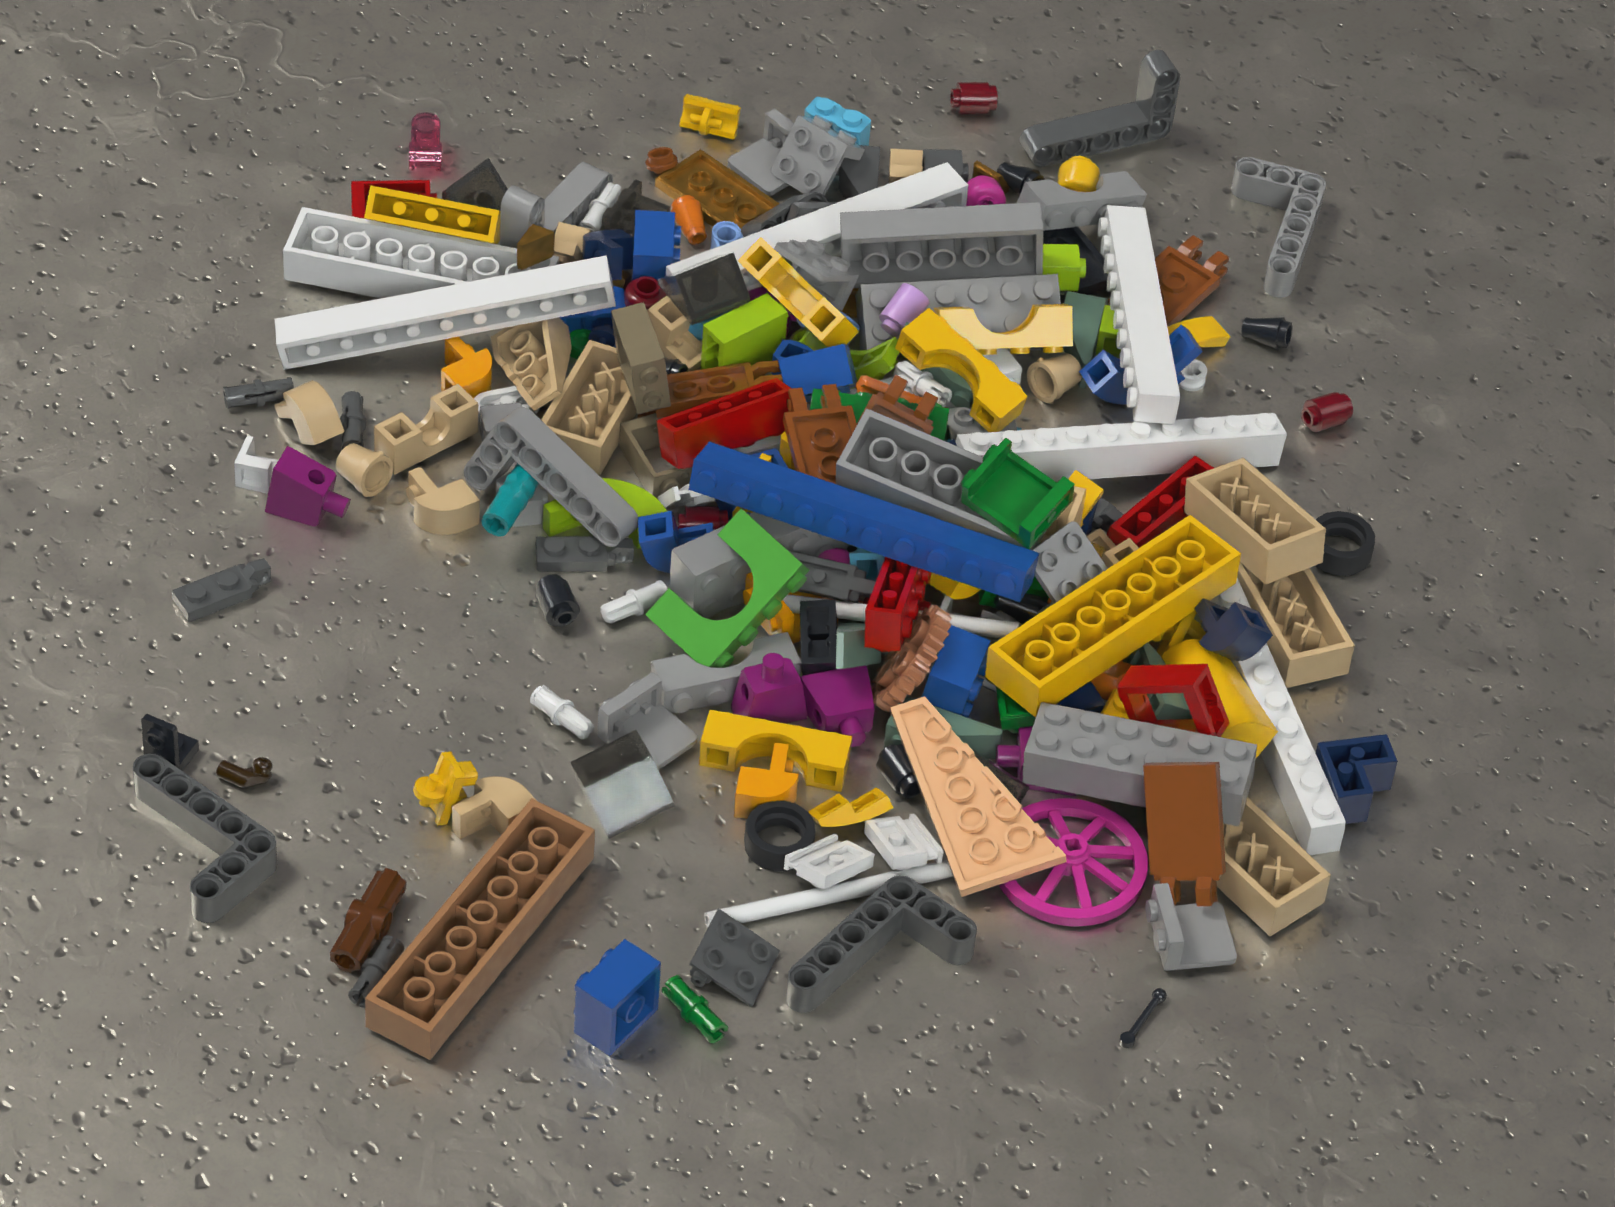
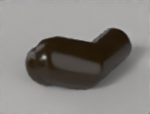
M263 757L256 758L253 761V767L245 769L223 760L217 767L216 776L241 788H247L266 783L272 776L270 771L273 765L269 759Z

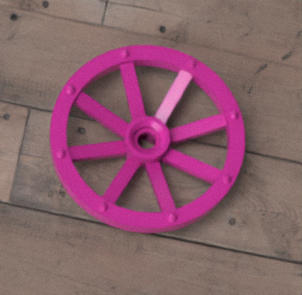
M1071 798L1043 800L1022 808L1033 822L1049 818L1059 839L1048 838L1065 853L1067 862L1053 867L1035 897L1024 890L1016 880L1000 884L999 887L1015 906L1030 916L1048 923L1082 927L1110 921L1126 912L1138 900L1146 882L1148 856L1139 834L1124 818L1099 804ZM1062 816L1078 817L1092 822L1078 835L1070 833ZM1105 827L1113 832L1125 846L1088 845V843ZM1094 858L1131 859L1133 861L1134 874L1130 883H1126ZM1086 869L1118 892L1119 895L1106 903L1092 906L1084 874ZM1063 875L1072 876L1080 908H1066L1046 903Z

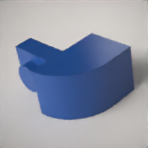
M672 511L638 517L639 544L643 555L653 568L665 573H670L672 549L715 530L713 522L678 529Z

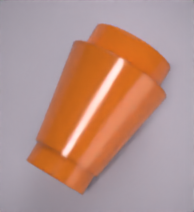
M691 195L681 196L674 200L671 204V212H675V223L677 226H681V231L686 239H688V242L696 245L705 241L707 234L701 203Z

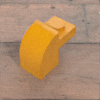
M460 337L445 339V364L447 366L441 369V392L456 384H459L473 398L482 392L491 391L492 357L489 350L485 348L475 353L473 347L468 343L466 344Z
M774 742L770 770L740 766L735 794V818L748 819L749 814L756 807L770 801L795 803L799 774L793 773L794 760L788 759L789 744Z

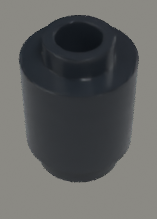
M557 574L547 575L538 581L535 595L548 624L556 627L571 624L579 615L580 608L569 583Z
M892 744L885 747L879 754L876 767L893 790L899 795L902 794L906 799L921 793L903 744Z

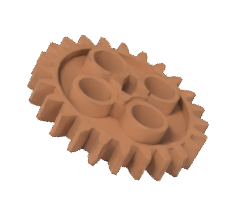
M931 605L929 609L926 607L922 614L918 613L917 620L913 622L911 637L904 639L901 650L890 651L884 656V663L877 669L878 674L872 680L874 685L871 687L873 701L877 707L889 712L890 707L896 706L898 703L902 704L907 694L911 695L914 687L920 685L930 671L931 664L938 658L936 656L938 651L944 647L943 642L949 635L947 631L952 625L949 623L952 619L949 613L937 605Z

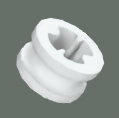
M1194 359L1181 371L1185 379L1178 386L1186 391H1198L1205 385L1207 367L1203 362Z

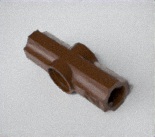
M389 868L377 871L362 898H356L351 903L346 914L344 929L330 951V961L335 963L339 970L347 973H352L355 970L360 971L376 941L381 942L382 938L387 936L392 923L393 912L406 891V880L397 871Z

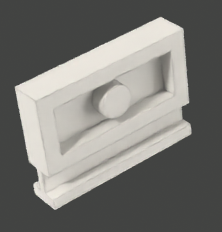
M689 484L678 489V486L672 487L658 496V500L665 509L675 504V507L683 505L707 506L708 503L715 501L712 497L688 490Z
M909 814V819L904 820L900 816H892L865 821V835L892 870H909L912 867L927 865V860L932 859L936 863H942L943 849L915 814Z
M832 834L803 849H798L785 855L784 869L788 871L794 868L797 870V876L811 882L814 887L826 889L872 868L875 854L848 840L840 842L838 841V835Z

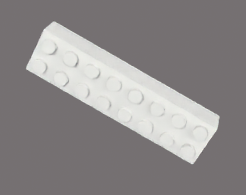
M306 207L301 208L283 249L284 280L376 298H386L559 265V257L552 256L548 260L520 270L517 269V248Z

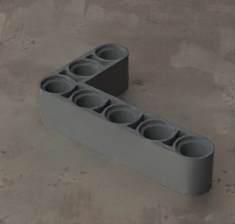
M1154 50L1148 53L1141 62L1135 102L1030 126L1022 132L1019 138L1020 144L1035 166L1045 167L1065 162L1074 156L1087 157L1159 140L1168 135L1173 126L1180 73L1164 51Z
M144 754L134 761L133 778L136 797L220 855L195 876L190 883L191 912L193 917L202 923L218 921L276 871L277 846L275 836L163 757L156 754Z
M901 875L894 876L888 879L791 967L787 982V1005L792 1010L800 1013L813 1011L900 931L910 936L944 961L952 965L966 964L973 957L977 933L976 924L965 914L912 878Z

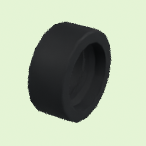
M1328 512L1318 517L1316 521L1326 528L1325 537L1343 536L1353 540L1360 548L1353 551H1339L1324 544L1323 563L1316 566L1322 571L1339 576L1354 575L1366 569L1371 561L1375 545V533L1371 525L1362 517L1350 512Z
M770 801L759 805L749 814L745 824L744 843L746 853L751 861L761 868L771 871H787L784 869L785 855L798 849H803L815 842V823L811 815L798 804L788 801ZM771 826H784L799 833L802 839L789 846H775L762 840L758 833Z

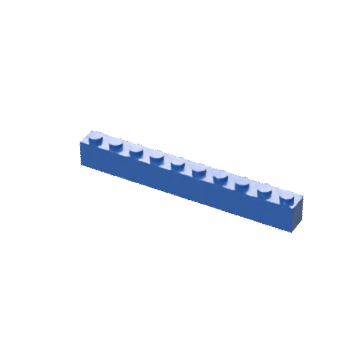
M708 442L693 461L688 490L1017 602L1021 601L1033 583L1039 553L712 442Z

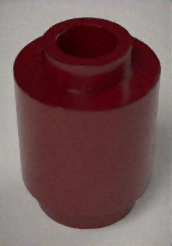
M958 82L956 89H951L950 104L951 108H956L957 114H988L989 111L997 109L998 94L996 85H989L988 82Z
M1333 392L1305 401L1301 418L1304 425L1311 431L1320 432L1345 424L1353 415V405L1346 394Z
M685 506V513H678V529L713 522L716 530L728 523V511L719 510V506Z

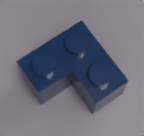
M1388 735L1319 742L1316 748V756L1345 818L1346 824L1367 822L1373 792L1391 790L1398 761Z

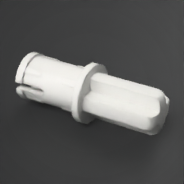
M611 182L607 183L598 198L590 202L589 211L578 226L588 228L591 232L599 231L604 222L613 216V208L622 196L621 186L618 184L614 185Z
M908 361L898 362L895 365L894 376L896 374L907 380V386L911 388L913 394L923 396L927 391L938 397L937 403L942 405V407H945L946 404L940 400V397L948 403L950 402L952 391L934 380L930 372H922Z
M658 580L638 590L630 589L626 592L625 596L601 606L602 618L605 622L612 624L634 614L641 616L644 610L651 608L668 588L662 580Z
M542 685V687L538 686L532 693L530 703L546 713L551 718V722L556 726H564L580 739H586L593 732L594 725L591 720L574 709V704L569 699H561L545 685Z

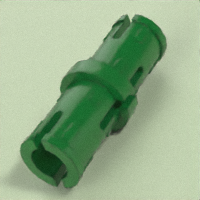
M679 975L673 976L665 982V985L670 990L662 987V994L681 1011L680 1016L686 1023L691 1022L709 1043H716L724 1037L725 1034L723 1032H727L728 1026L709 1008V1002L704 996L700 995L699 997Z

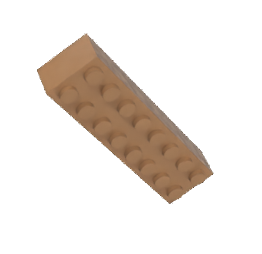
M531 798L366 996L365 1027L431 1060L594 859L595 829Z

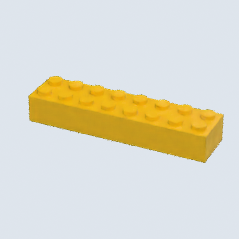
M1189 515L989 646L985 677L1036 718L1041 702L1057 704L1194 612V608L1203 598L1210 601L1236 584L1241 553L1193 516Z

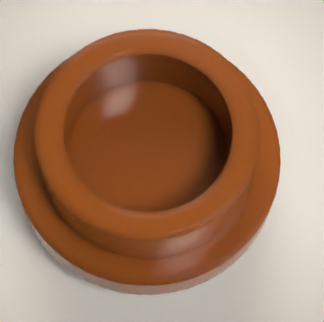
M668 147L652 149L648 152V159L645 162L648 170L659 175L678 164L677 156Z

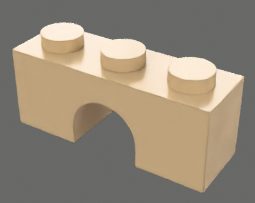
M456 384L430 397L429 412L419 423L414 424L401 412L375 425L374 452L381 450L384 452V455L392 460L393 474L396 475L478 433V402L459 384Z

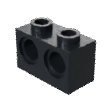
M836 600L800 601L802 676L836 670Z

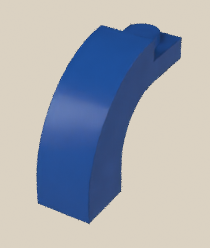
M1180 325L1169 335L1178 384L1185 379L1181 371L1203 352L1190 331L1183 325ZM1103 349L1079 372L1094 395L1109 403L1127 405L1128 388L1123 386L1125 368H1120V359Z

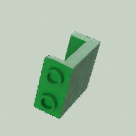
M1004 438L998 446L994 444L987 450L982 460L983 463L976 470L972 468L966 473L961 481V502L1021 545L1030 549L1073 501L1075 484L1064 476L1058 482H1055L1012 452V441Z

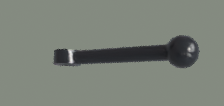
M1157 988L1153 991V999L1132 1028L1120 1035V1045L1122 1047L1131 1048L1134 1046L1135 1035L1158 1003L1166 1000L1167 994L1164 989Z

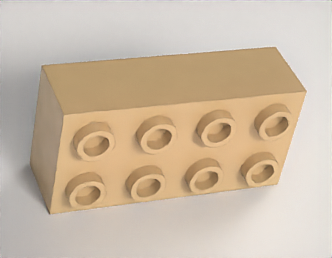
M589 340L564 381L562 394L554 398L542 418V421L599 476L620 442V423L633 420L637 413L617 358L616 348Z
M1244 458L1186 479L1184 513L1188 516H1193L1241 553L1240 562L1265 585L1323 563L1326 528Z
M1240 562L1237 578L1251 609L1260 612L1273 634L1268 640L1267 645L1286 688L1348 674L1355 645L1311 569L1307 568L1265 585Z
M1247 797L1240 825L1234 826L1223 823L1226 872L1220 875V880H1217V887L1266 934L1272 936L1325 902L1331 874Z

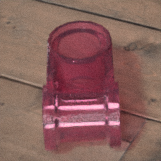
M419 113L412 118L411 142H409V171H414L415 168H435L436 171L440 172L442 170L440 119L432 113Z

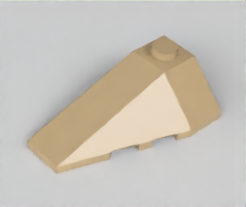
M559 317L506 327L491 336L494 360L502 367L506 376L517 387L516 389L531 409L535 411L562 394L572 347L569 327Z

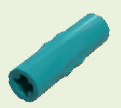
M518 463L506 477L504 484L500 486L496 497L481 520L484 529L494 536H505L509 532L539 485Z

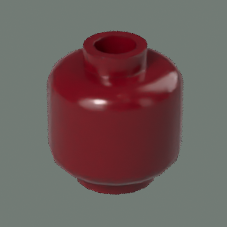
M645 276L634 279L625 289V305L627 307L644 302L648 310L667 296V289L663 283L652 277Z

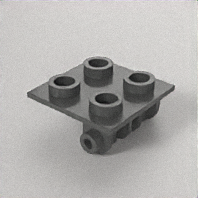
M718 908L689 963L692 966L690 980L698 987H703L705 984L714 981L752 1007L780 950Z

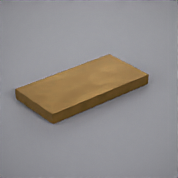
M701 149L678 163L674 168L665 171L655 178V187L672 199L676 200L681 196L691 195L695 200H698L701 203L704 221L712 227L718 222L730 221L742 229L746 223L779 205L777 201Z

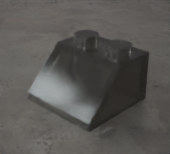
M637 730L570 762L579 788L609 839L675 806L661 774Z

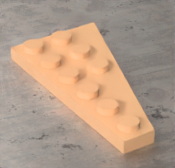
M925 696L890 707L892 718L961 897L1067 862L1065 853L1049 840L1041 826L1033 822L1022 809V805L992 771L977 759L974 751L967 743L964 744L953 732L951 725Z

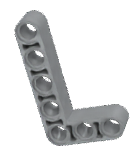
M1244 157L1235 164L1231 186L1233 195L1242 200L1286 210L1268 260L1264 289L1273 297H1287L1293 291L1319 217L1326 181L1316 173L1252 157Z
M581 162L545 199L512 185L504 194L501 202L500 245L517 248V243L532 224L552 230L554 233L556 232L558 222L578 226L588 213L590 202L598 198L607 183H613V175L586 162Z
M518 407L498 422L465 465L464 477L468 484L476 490H485L496 479L503 476L516 461L605 546L615 547L638 528V515L636 511L528 408Z

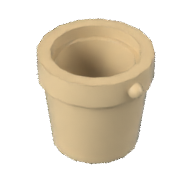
M1068 353L1049 359L1039 357L1038 361L1028 367L1027 381L1036 398L1042 402L1053 404L1055 400L1059 399L1065 392L1081 381L1082 375L1079 371L1082 368L1078 360Z
M353 443L344 447L336 461V470L366 498L376 496L388 485L393 473V462L381 450L374 452Z

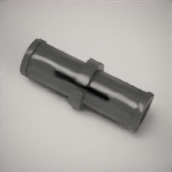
M287 377L286 379L266 382L256 379L253 380L252 384L223 387L225 406L230 408L255 403L257 406H264L265 402L284 399L283 393L293 389L294 385L292 378Z
M355 391L346 392L342 396V415L340 416V421L345 431L342 437V450L347 445L353 443L364 447L363 431L366 429V418L363 415V396L360 397V393Z
M384 936L372 958L365 960L361 968L362 974L348 993L349 999L355 1005L362 995L364 998L359 1006L365 1008L366 996L403 953L404 945L399 939H396L390 949L389 945L393 940V936Z

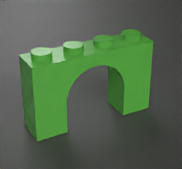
M742 508L717 535L737 552L751 569L754 582L753 592L744 609L728 619H707L695 611L676 592L668 588L645 614L693 660L701 665L713 668L729 667L734 661L733 654L742 645L747 646L755 639L759 632L757 628L766 618L768 620L772 619L783 606L781 601L790 592L795 593L803 586L807 579L805 575L809 572V569Z

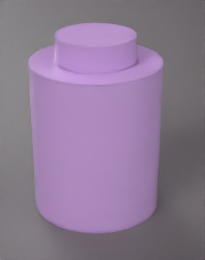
M903 283L879 315L882 322L881 327L888 334L897 337L900 335L906 322H912L924 312L930 303L929 299L916 287Z

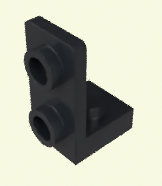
M145 714L141 719L143 753L159 755L183 771L199 750L198 740L178 732L174 724L152 715Z

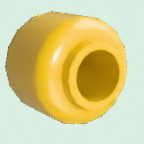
M1071 157L1061 164L1058 170L1057 184L1078 192L1096 191V185L1100 178L1099 168L1087 157Z

